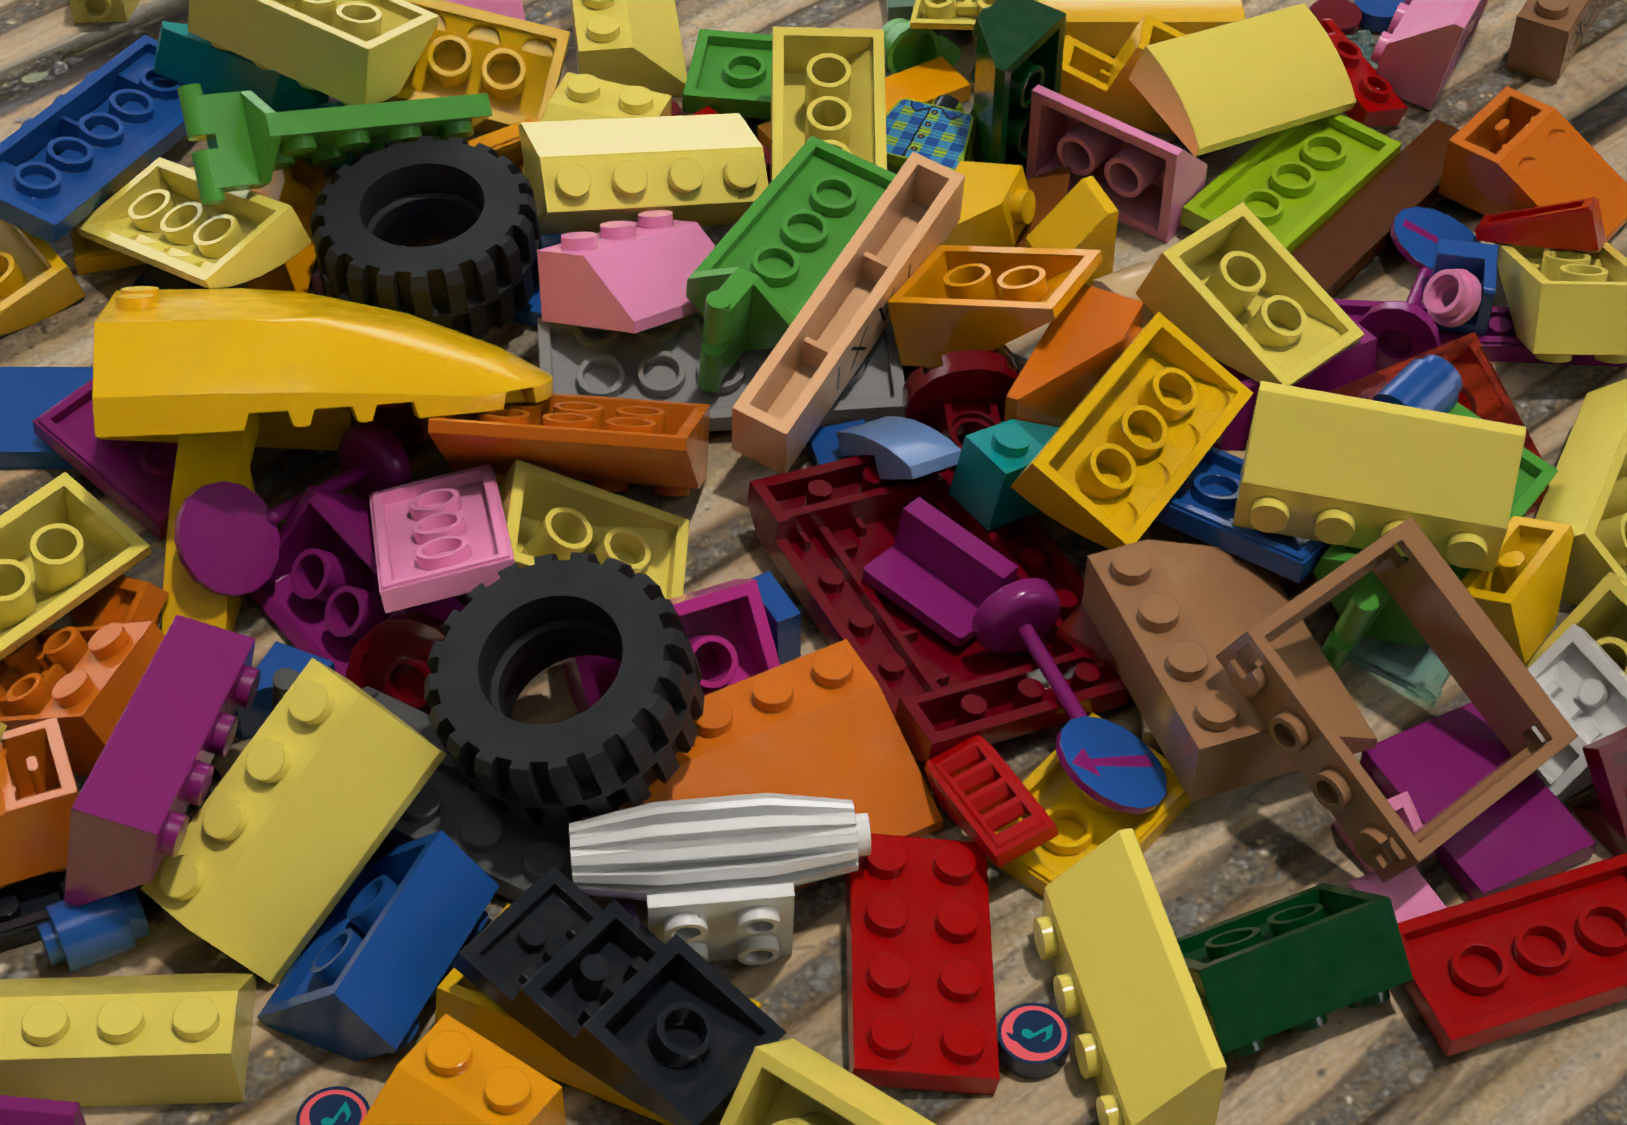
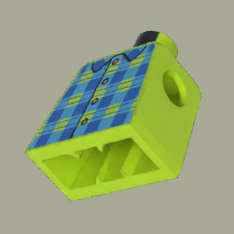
M950 95L937 96L932 104L908 98L899 100L886 114L887 170L897 174L912 152L918 153L954 171L960 161L972 162L974 117L970 113L964 112L962 104Z

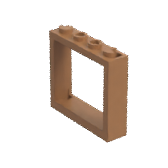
M1412 516L1246 631L1215 656L1226 670L1232 686L1246 697L1269 728L1270 735L1275 744L1289 755L1310 783L1313 794L1318 802L1330 810L1353 841L1359 857L1373 868L1383 883L1422 861L1578 737ZM1398 544L1409 560L1407 562L1395 549V545ZM1371 571L1375 573L1512 755L1413 833H1411L1270 644ZM1535 725L1545 738V741L1542 742L1531 727Z

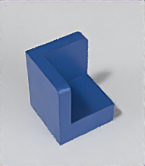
M1438 238L1431 277L1444 269H1465L1478 278L1482 287V299L1475 314L1467 322L1457 327H1444L1435 322L1439 330L1486 336L1496 292L1498 245Z

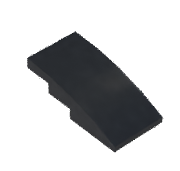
M554 865L459 951L452 965L511 1017L568 1060L629 1100L674 1125H701L738 1086L755 1047L778 1042L786 1034L784 1029L677 934L664 944L615 899L602 909Z

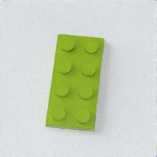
M1340 113L1266 135L1182 207L1181 225L1196 232L1243 202L1291 254L1401 152L1402 143Z

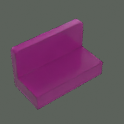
M918 497L903 508L894 545L865 565L862 579L952 645L960 647L975 636L972 632V619L978 607L988 596L1001 587L1015 582L1019 566Z

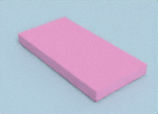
M493 464L480 465L371 492L369 495L379 592L385 614L470 593L481 582L485 587H488L500 579L498 571L515 564Z

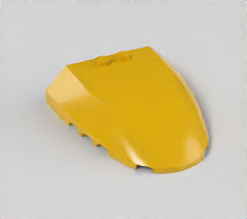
M154 286L125 287L115 291L94 322L92 401L94 432L97 438L245 431L249 413L287 411L291 424L294 427L310 426L315 409L351 407L355 420L366 423L373 421L377 405L411 402L414 415L418 418L503 410L505 403H538L553 395V376L550 373L496 345L408 313L306 292L247 288L159 290V287Z

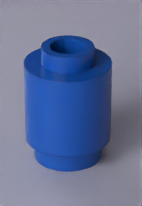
M1431 354L1423 359L1412 360L1372 400L1448 413L1457 404L1458 394L1462 390L1463 383L1460 374L1450 362L1440 356Z
M134 888L80 906L65 903L64 900L45 907L49 921L36 925L50 964L54 965L65 961L70 973L136 948L135 940L150 935L144 910Z

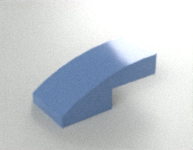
M885 416L836 432L842 456L874 455L880 479H915L957 465L961 449L937 430L904 417Z

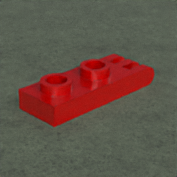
M1318 19L1345 66L1357 101L1352 110L1345 111L1346 115L1369 128L1398 125L1408 107L1393 91L1390 82L1377 73L1362 55L1359 46L1350 41L1332 19Z

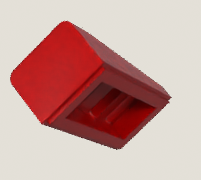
M1595 197L1485 215L1475 228L1477 241L1588 253L1600 252L1605 244L1599 199H1595Z
M974 735L926 762L925 771L936 803L998 867L1008 864L1059 835L1054 821L1000 754L981 735ZM1019 818L1023 819L1018 823L1008 827L1007 829L995 834V831L1010 824L1011 822Z

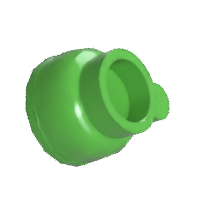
M896 18L890 20L881 28L884 29L885 68L892 75L940 56L951 65L956 64L961 57L960 49L943 35L938 36L931 29H911V19Z

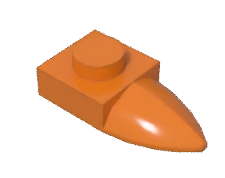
M119 576L72 609L70 615L78 627L108 625L115 622L132 623L154 621L158 626L161 619V609L169 593L150 582Z

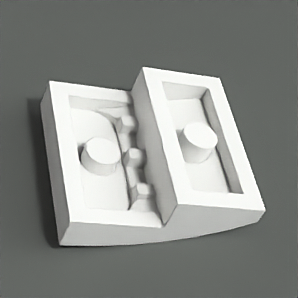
M1574 623L1528 668L1529 672L1578 735L1575 740L1534 771L1560 802L1570 798L1593 783L1582 747L1627 727V674L1585 629ZM1536 726L1531 727L1542 742L1545 741V738Z

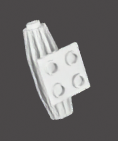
M755 793L657 801L569 823L573 883L587 896L647 900L649 931L664 944L677 934L707 962L737 959L743 964L761 965L775 961L780 955L792 954L794 887L858 871L859 856L871 855V832L868 813L855 814L853 801L848 799Z

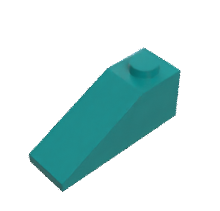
M166 21L161 23L153 63L154 73L184 85L201 84L202 92L207 94L251 90L275 112L296 109H318L319 104L329 100V95L323 92L303 88L294 79L274 70L259 68L254 64V61L232 51L213 47L209 41L189 33L188 24Z
M1011 419L966 435L949 494L987 531L1040 512L1041 510L1028 502L1010 486L1059 428Z

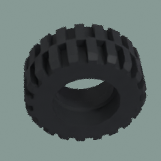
M417 136V141L402 143V140L385 143V149L377 152L369 149L357 155L354 161L355 164L351 167L344 164L334 173L330 180L331 184L326 183L315 202L316 207L311 214V231L323 292L327 297L408 313L480 340L487 337L489 329L496 326L501 329L511 322L516 316L515 309L522 311L535 294L534 289L539 284L537 250L542 249L533 188L529 180L521 174L520 169L504 155L498 157V153L486 145L478 143L473 147L464 138L449 136L448 141L435 140L434 136ZM428 238H454L444 243L425 247L404 246Z
M571 552L570 560H559L556 554L534 557V565L519 569L515 563L498 571L500 579L488 587H485L481 582L466 595L465 598L468 605L462 612L454 609L441 627L445 640L444 642L437 640L434 642L427 661V666L432 673L428 674L424 681L425 701L431 709L429 719L435 733L471 791H477L483 802L498 813H508L511 811L516 821L533 826L541 825L543 818L548 817L554 828H569V823L579 821L581 817H595L614 812V808L629 801L635 807L652 795L648 788L658 779L665 784L679 769L680 764L676 758L678 751L688 753L691 750L699 732L694 720H698L704 710L705 695L699 684L703 677L698 660L671 600L664 598L660 586L646 574L637 573L635 575L630 564L615 558H606L603 565H601L596 554ZM587 655L608 657L621 662L618 674L608 691L593 706L579 715L551 724H528L511 719L513 708L523 689L535 676L549 666L565 659Z

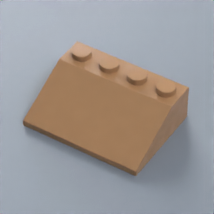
M1150 539L1087 555L1081 608L1190 801L1298 771V767L1289 755L1275 744L1270 735L1269 728L1246 697L1232 686L1226 670L1215 657L1246 631L1290 601L1272 571L1224 551L1220 547ZM1303 620L1270 643L1352 754L1376 748L1377 737Z

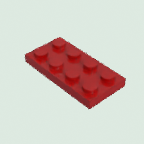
M871 833V855L859 856L858 871L845 874L849 1072L870 1085L878 1087L994 1095L1000 1080L986 854L975 842Z
M1627 853L1398 923L1414 979L1403 985L1446 1057L1627 1000Z

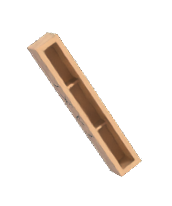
M911 153L732 407L733 450L781 474L788 472L891 321L887 301L936 247L944 244L959 222L965 175L918 153Z

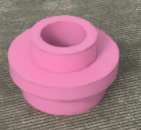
M1444 269L1437 272L1427 282L1423 292V302L1428 314L1436 323L1449 328L1457 327L1467 322L1477 311L1482 299L1480 281L1475 275L1465 269Z

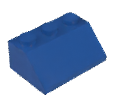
M442 830L373 855L295 960L257 1018L271 1029L356 1062L385 1053L395 1054L399 1052L417 1033L420 1026L417 1016L428 999L436 994L437 986L454 968L451 962L462 945L471 940L485 925L488 919V913L485 909L498 890L499 885Z

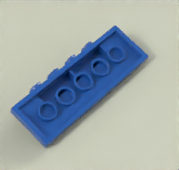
M144 34L98 70L89 72L82 82L66 94H60L56 97L50 106L34 118H28L17 131L0 143L1 220L28 232L34 237L54 244L187 135L177 88L184 84L154 73L153 70L157 40Z

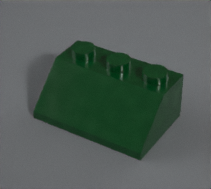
M997 0L990 7H985L978 15L974 25V37L977 39L976 62L971 73V80L974 83V103L970 112L975 119L974 162L1022 165L1026 177L1032 90L1037 85H1041L1060 94L1066 13L1035 0Z
M1327 883L1319 884L1176 938L1222 1056L1225 1058H1237L1255 1053L1265 1046L1264 1038L1284 1030L1288 1033H1301L1321 1027L1328 1021L1327 1013L1342 1007L1365 1008L1382 1003L1390 998L1389 989L1414 980L1390 897Z

